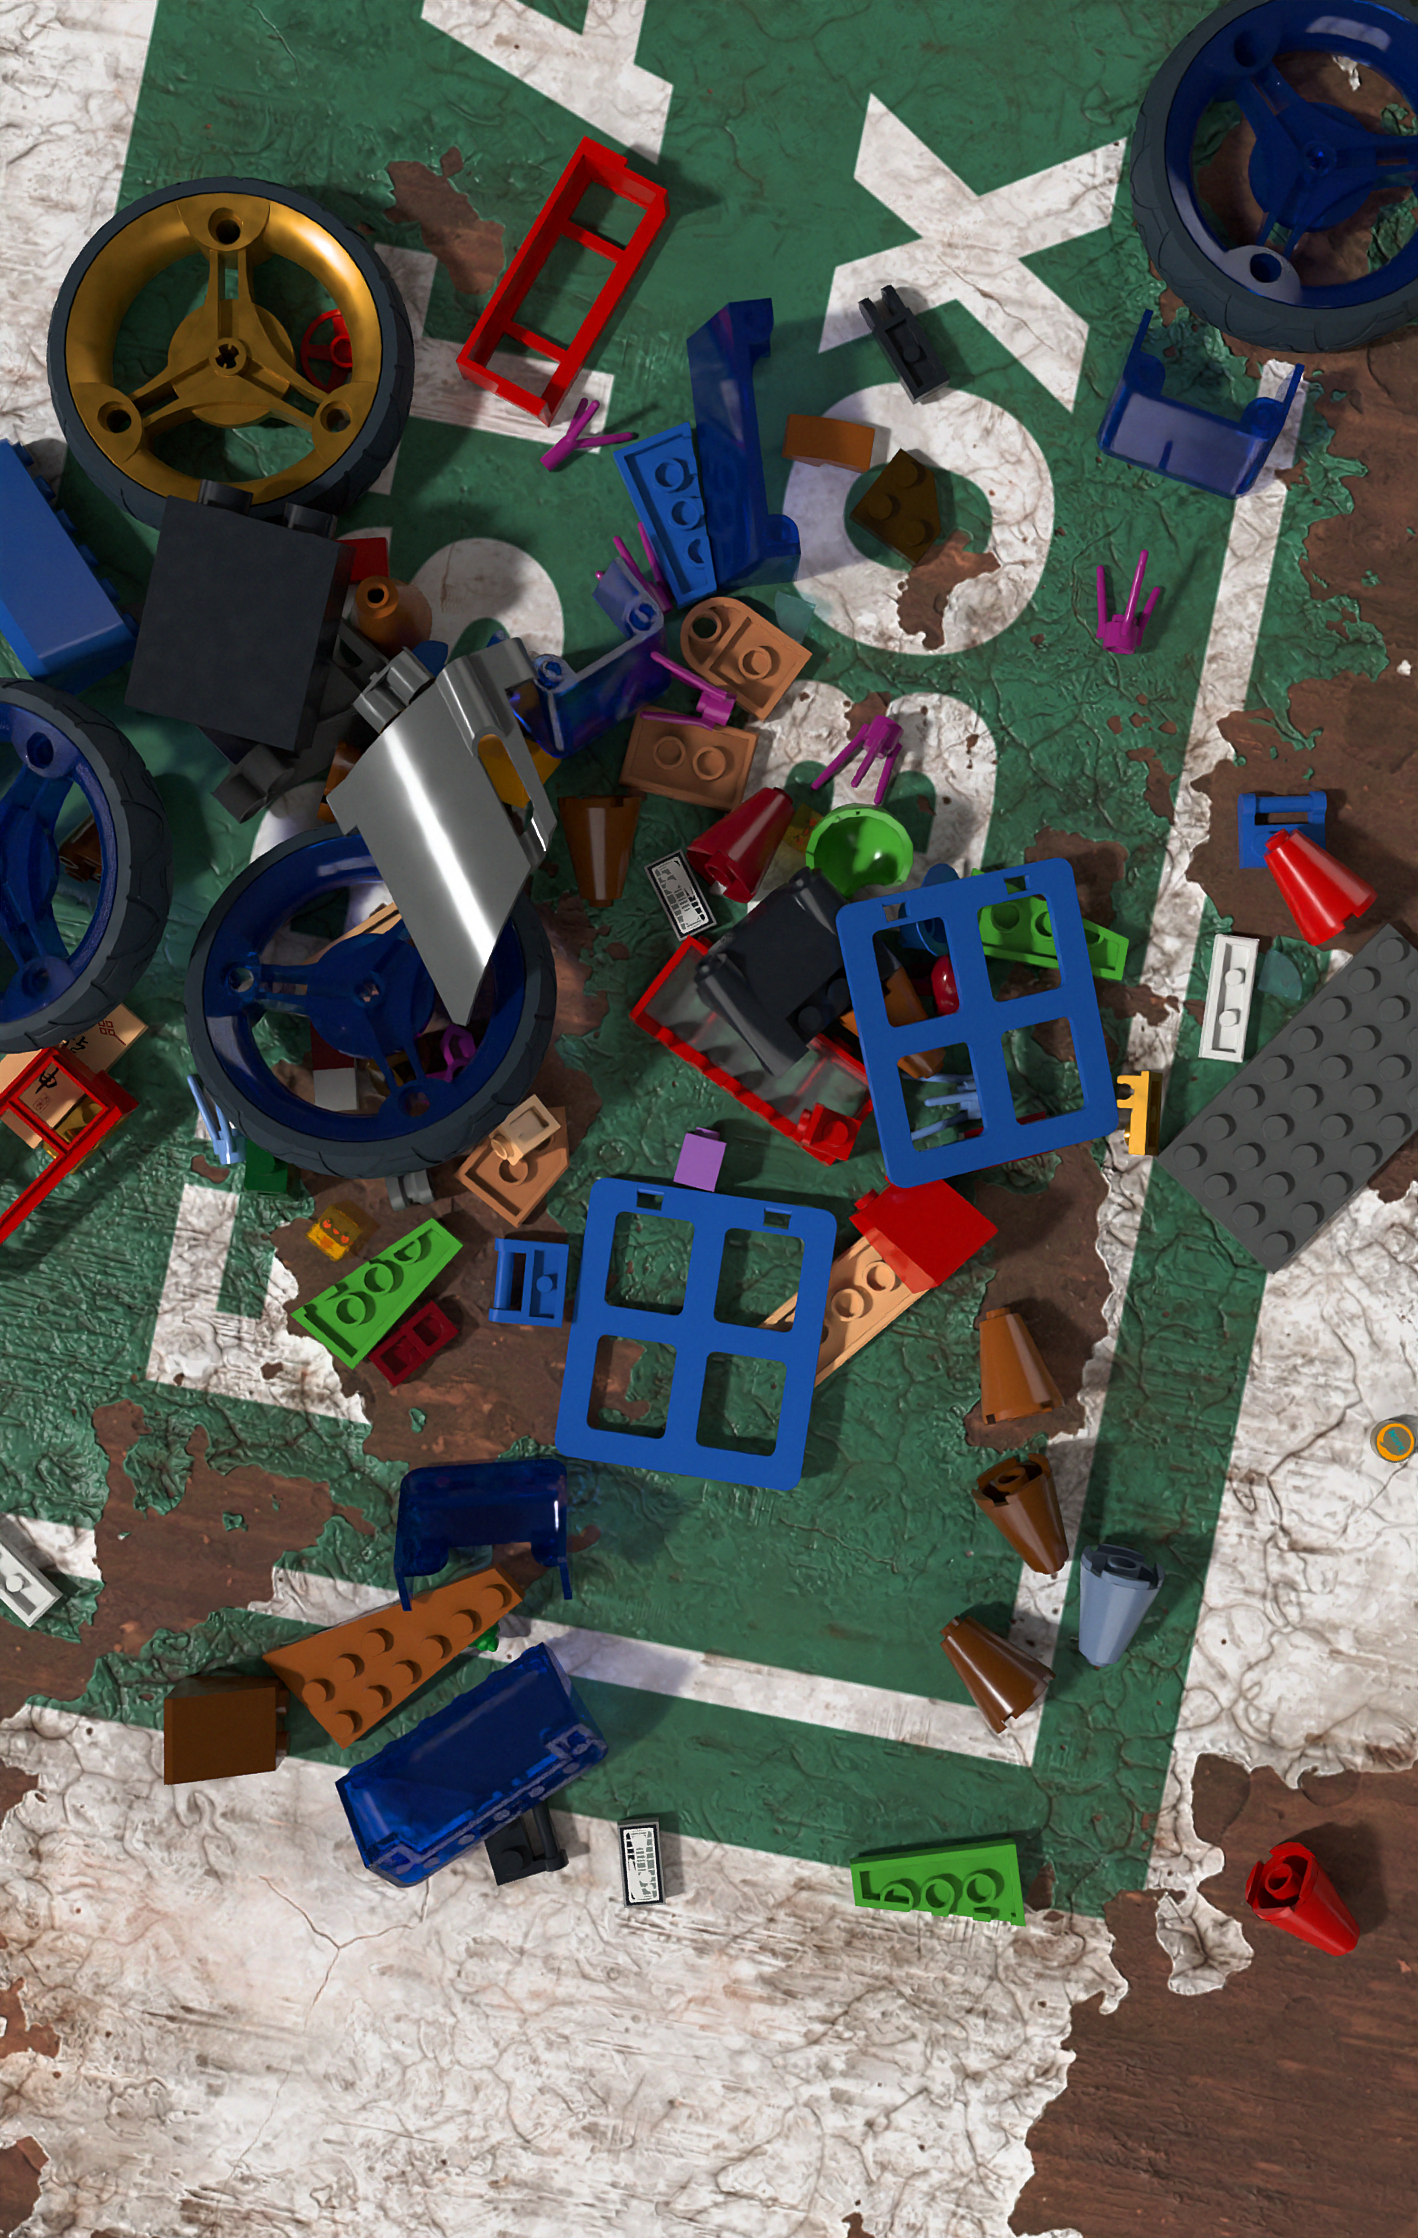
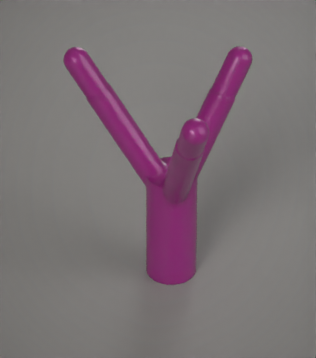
M582 398L566 435L539 460L551 472L575 449L630 441L633 439V434L626 432L576 440L600 406V402L594 400L587 408L588 399Z

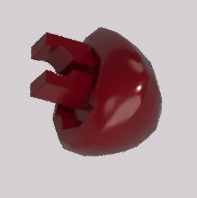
M950 952L940 956L935 963H911V983L917 995L934 996L932 1007L934 1013L938 1016L956 1012L959 1008V998Z

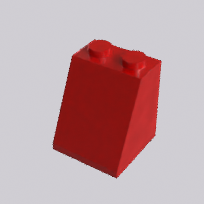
M886 1174L884 1178L888 1183L878 1192L871 1188L854 1203L858 1210L849 1217L850 1221L913 1294L941 1285L999 1231L993 1223L943 1179L910 1188H901L893 1185Z

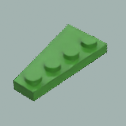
M973 868L971 876L983 874L984 872ZM1006 883L1008 894L1022 891ZM1033 896L984 906L978 910L977 919L985 956L1059 970L1050 917L1045 900L1042 901ZM1082 918L1092 976L1121 981L1129 939Z
M432 1217L290 1315L353 1370L465 1244L435 1217Z
M1013 1838L849 1859L855 1906L909 1912L910 1910L931 1912V1915L948 1917L949 1914L972 1917L975 1921L991 1922V1920L1008 1921L1011 1925L1026 1927L1016 1844Z

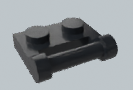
M545 1782L532 1783L477 1800L474 1803V1811L497 1886L541 1872L557 1871L569 1864L566 1850L560 1848L545 1799L549 1795ZM530 1804L545 1853L535 1856L519 1805Z

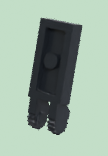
M887 285L880 290L882 300L892 315L891 318L883 321L869 297L858 302L859 309L868 327L872 330L875 341L914 405L949 385L951 378L911 309L905 307L894 287Z

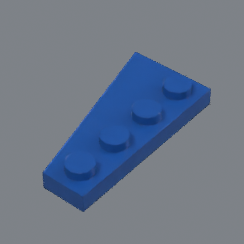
M689 421L613 452L614 462L678 609L712 596L717 591Z

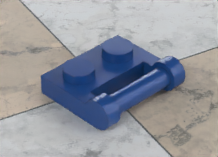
M1310 791L1307 796L1255 797L1254 793H1240L1237 805L1239 869L1268 868L1263 858V854L1268 850L1264 844L1283 828L1288 832L1298 829L1326 850V793L1324 791ZM1307 812L1308 824L1255 825V814Z
M495 1237L494 1250L498 1251L494 1307L489 1308L488 1320L562 1328L570 1244ZM515 1253H526L521 1310L510 1309Z

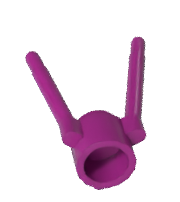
M638 522L637 527L657 587L653 581L647 582L620 536H615L613 542L639 586L632 593L635 601L633 602L602 571L598 570L595 576L628 609L634 621L642 618L645 625H650L673 610L670 602L673 596L666 585L663 573L642 524Z
M1143 549L1140 553L1125 615L1115 614L1112 616L1111 622H1108L1105 568L1103 565H1099L1096 569L1098 604L1096 638L1103 640L1102 649L1105 651L1132 655L1135 653V648L1141 646L1143 632L1161 592L1160 587L1156 586L1153 588L1137 623V618L1134 617L1149 555L1146 549Z
M656 651L651 653V658L666 667L669 675L702 693L696 711L703 713L702 717L664 712L641 711L639 714L640 718L699 726L711 732L715 723L722 726L726 725L737 695L712 685Z
M876 715L870 725L863 723L855 738L811 784V790L817 791L864 741L862 747L868 753L851 781V786L857 788L875 758L884 759L887 754L874 798V803L880 805L895 760L903 747L898 742L904 733L903 728L893 720L882 715Z

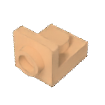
M534 1094L515 1108L505 1121L488 1136L491 1139L492 1148L502 1159H507L514 1166L526 1154L554 1134L561 1126Z

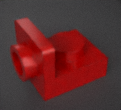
M816 1102L811 1110L803 1109L795 1132L802 1134L799 1144L846 1162L862 1122L828 1109L825 1105Z

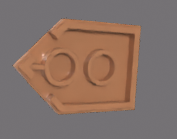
M565 1106L546 1108L561 1127L526 1154L514 1166L507 1159H502L492 1148L490 1137L487 1136L453 1176L513 1226L518 1228L570 1166Z

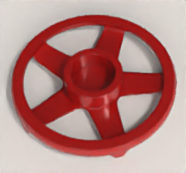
M339 308L327 311L317 317L307 328L300 347L301 364L307 379L314 387L327 394L342 386L348 373L352 372L353 367L349 333ZM332 318L335 339L331 344L310 345V338L316 328L327 319ZM308 357L330 361L333 364L327 386L323 385L313 374L308 363Z

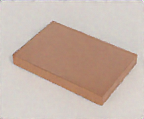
M639 703L618 782L619 785L727 814L742 804L760 734L727 725L722 726L718 723H715L711 732L699 726L642 719L639 715L641 711L685 714Z

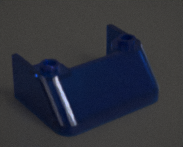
M1146 308L1131 335L1096 433L1099 449L1112 458L1226 499H1239L1245 496L1254 486L1285 424L1305 365L1297 363L1278 387L1274 399L1259 397L1252 400L1243 410L1239 422L1160 394L1166 377L1165 368L1158 358L1140 351L1154 312Z
M620 557L611 562L592 596L628 641L576 674L559 656L553 654L539 655L532 662L540 679L535 678L529 684L513 692L515 697L509 700L515 716L548 755L562 759L572 756L660 698L672 683V671L651 658V653L656 651L670 659L662 610ZM500 628L493 633L486 648L509 638Z
M536 1459L422 1467L408 1472L400 1484L393 1565L403 1611H412L414 1577L429 1576L440 1572L448 1562L449 1548L531 1542L532 1557L538 1564L546 1567L559 1566L564 1600H572L573 1542L566 1467L555 1459Z

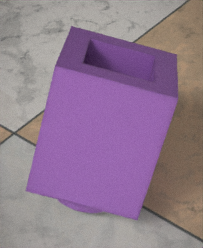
M696 1127L695 1134L686 1133L674 1182L714 1192L727 1144L718 1141L720 1133Z

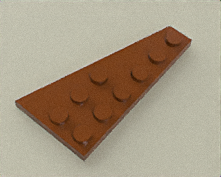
M498 1562L456 1578L449 1584L430 1591L427 1589L415 1594L412 1598L396 1604L393 1602L340 1622L333 1628L301 1637L296 1642L283 1647L277 1646L269 1649L261 1657L344 1750L519 1604L526 1596V1593Z

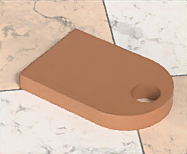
M728 597L710 598L696 605L686 616L680 633L681 652L688 667L697 676L712 685L737 695L735 703L763 724L813 655L747 605ZM709 618L714 621L717 626L715 634L710 638L698 637L693 631V625L698 619Z

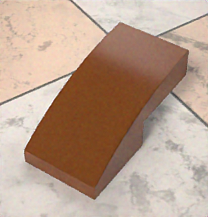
M789 414L786 420L781 457L815 467H820L826 463L863 474L870 468L875 429L830 418Z

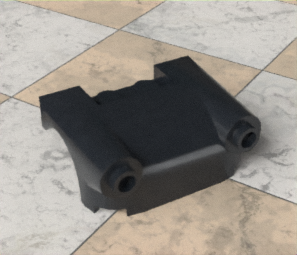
M806 866L797 871L790 878L789 883L785 882L773 890L719 939L695 966L697 973L693 980L698 986L695 990L701 1002L724 1019L754 1052L765 1071L778 1079L810 1051L806 1045L852 1003L836 926V915L839 909L850 902L820 867L810 869L809 866ZM874 933L872 942L882 984L902 964L878 935Z

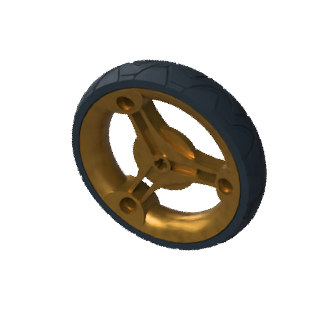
M235 176L205 177L161 188L134 201L106 222L83 247L69 268L59 289L51 314L47 337V376L52 404L62 433L84 472L103 491L104 495L120 509L158 531L161 530L167 496L172 495L196 502L201 479L185 475L155 457L154 438L170 428L199 418L217 427L238 429L259 424L272 417L291 423L311 433L315 449L291 467L262 479L234 483L217 482L254 493L249 517L281 526L286 502L337 517L346 512L352 504L363 497L390 462L402 438L404 427L409 417L414 389V341L402 295L394 279L391 278L388 268L378 253L357 229L332 209H327L326 205L299 190L276 182L251 177H243L242 179ZM239 236L237 241H235L234 243L225 244V242L231 239L232 237ZM201 252L210 261L209 283L204 305L191 312L175 331L169 347L168 366L145 386L125 396L114 388L113 355L121 323L130 305L147 283L161 271L187 256ZM274 254L297 263L315 276L330 293L344 318L352 347L351 383L344 384L330 394L314 387L296 373L295 352L285 329L269 311L256 304L253 286V267L261 265ZM225 269L238 270V299H225ZM235 359L237 365L229 369L227 363ZM291 390L319 406L314 418L285 402ZM176 393L179 399L144 418L141 415L142 412ZM340 420L351 421L346 429L340 432H332L333 425ZM131 421L129 429L117 433L119 426L123 422Z

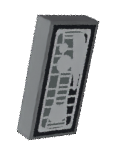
M681 849L644 866V870L679 942L684 941L688 935L693 937L717 925Z
M659 1817L618 1820L617 1831L624 1908L666 1905Z

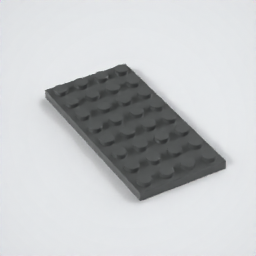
M1389 923L1383 924L1158 1152V1155L1153 1157L1269 1274L1274 1275L1418 1129V951Z

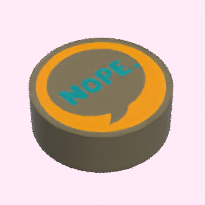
M1388 1419L1381 1421L1373 1428L1370 1435V1445L1378 1457L1388 1462L1399 1463L1405 1461L1413 1454L1416 1438L1408 1425L1397 1420Z

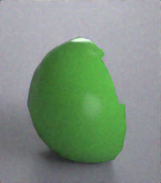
M864 803L842 805L823 817L814 826L805 851L806 866H809L810 869L820 867L846 899L853 898L859 889L868 885H882L886 889L903 885L914 863L913 843L900 820L885 808Z

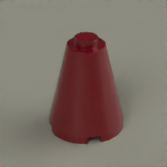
M768 787L762 788L691 841L686 848L689 850L686 854L689 864L710 886L715 881H718L727 889L723 892L724 896L739 903H749L757 894L795 815L794 808L792 807V798L778 787L773 789Z

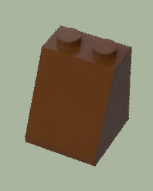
M185 1676L164 1698V1785L276 1771L284 1757L289 1756L291 1746L290 1731H284V1715L289 1714L291 1696L290 1690L284 1689V1682L279 1676Z

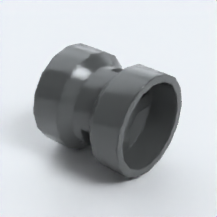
M430 1168L398 1177H385L388 1196L395 1212L408 1209L412 1201L414 1203L420 1202L423 1205L437 1201Z

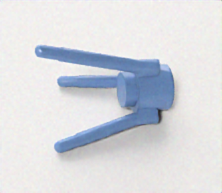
M905 1071L901 1073L903 1079L962 1084L955 1087V1094L927 1098L924 1104L926 1106L956 1103L959 1111L965 1110V1112L912 1132V1141L967 1120L982 1118L973 1073L964 1075L936 1073L928 1079H925L924 1076L913 1078Z
M254 1073L252 1076L251 1094L260 1103V1075ZM189 1075L187 1077L188 1083L211 1137L215 1155L219 1154L221 1165L246 1161L248 1138L236 1128L230 1127L229 1120L216 1105L221 1131L218 1132L195 1076Z

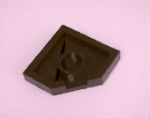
M900 448L850 513L849 518L914 568L939 537L941 525L934 473Z

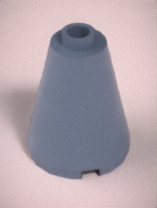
M1099 1544L1097 1551H1091L1090 1545L1084 1548L1081 1556L1079 1651L1085 1655L1087 1662L1095 1666L1107 1667L1109 1664L1117 1663L1163 1586L1165 1571L1157 1562H1155L1154 1568L1143 1563L1145 1555L1117 1545Z

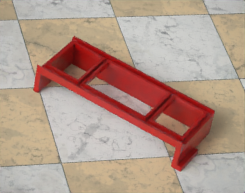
M585 135L456 359L457 366L464 380L468 379L531 414L548 428L671 214L668 190L626 168L629 164L627 158ZM592 181L647 210L624 251L570 222L572 215ZM561 235L570 238L616 264L567 351L512 321ZM504 334L559 364L540 398L486 368Z
M62 1042L42 1049L0 1094V1118L10 1109L59 1154L0 1217V1246L120 1119L129 1116L140 1104L107 1072L102 1069L98 1074H95ZM52 1063L102 1108L70 1144L20 1099L21 1095Z

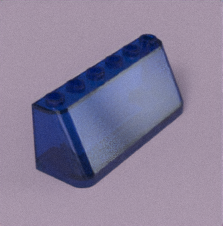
M542 1641L537 1646L526 1649L519 1658L503 1669L492 1672L485 1681L469 1692L458 1695L451 1704L435 1715L420 1721L417 1727L401 1738L386 1744L382 1751L364 1763L352 1767L348 1774L334 1783L365 1868L398 1888H409L422 1883L599 1763L607 1755L609 1747L601 1730L553 1650Z

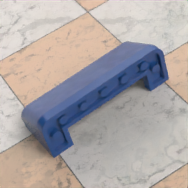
M8 438L0 440V630L34 681L46 685L49 684L76 696L134 658L140 625L129 611L123 614L116 603L122 599L120 594L107 577L101 580L94 568L100 565L99 561L86 543L79 545L72 535L78 531L76 525L64 509L56 510L51 502L56 497V494L42 475L35 477L29 466L35 462L20 441L13 444Z

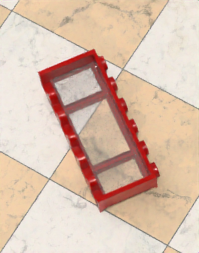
M688 935L629 1013V1020L824 1166H831L836 1159L835 1157L799 1144L802 1134L795 1132L803 1109L811 1110L816 1102L863 1123L873 1109L865 1065L850 1055L853 1049L835 1035L829 1040L819 1033L806 1045L810 1051L781 1078L778 1079L767 1073L754 1052L737 1032L717 1013L701 1002L695 990L698 986L693 980L697 973L695 966L714 944L703 936H699L695 940Z

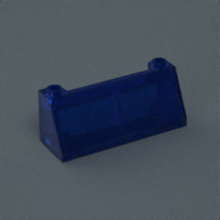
M772 298L729 302L686 340L707 528L717 591L796 582L798 576L801 547L797 525L786 515H768L753 386V368L760 358H769L771 356L770 338L774 327Z

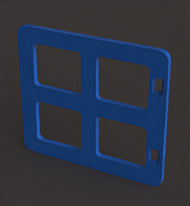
M1059 857L1049 858L849 903L839 909L836 915V926L886 1173L893 1185L901 1188H910L1110 1135L1115 1131L1119 1123V1115L1073 869L1067 860ZM1025 875L1026 890L1008 894L1004 880ZM1042 894L1047 902L1061 983L1057 988L996 1002L991 992L977 912L984 906ZM905 902L907 917L887 921L883 907ZM939 917L944 922L959 998V1008L954 1013L892 1027L888 1022L872 936L879 930ZM1066 1017L1070 1023L1084 1104L1078 1110L1019 1124L1015 1116L1001 1036L1009 1030ZM965 1042L969 1049L984 1126L983 1131L978 1136L916 1151L912 1142L897 1063L904 1056Z
M609 1177L596 1181L590 1193L555 1433V1445L558 1451L568 1457L781 1491L791 1490L796 1487L802 1473L837 1232V1221L834 1215L825 1209ZM638 1192L664 1196L661 1210L637 1207ZM765 1211L791 1215L788 1229L764 1226ZM621 1212L690 1221L694 1225L695 1230L684 1306L680 1314L674 1315L621 1307L607 1302L606 1291L616 1222ZM730 1228L799 1237L804 1241L805 1247L794 1323L791 1330L778 1331L720 1322L716 1319L715 1307L725 1238ZM602 1335L671 1344L676 1348L677 1354L664 1436L657 1438L594 1428L588 1423L598 1346ZM716 1351L781 1361L786 1365L787 1371L776 1447L772 1454L764 1455L707 1446L698 1442L697 1430L708 1356L711 1352Z

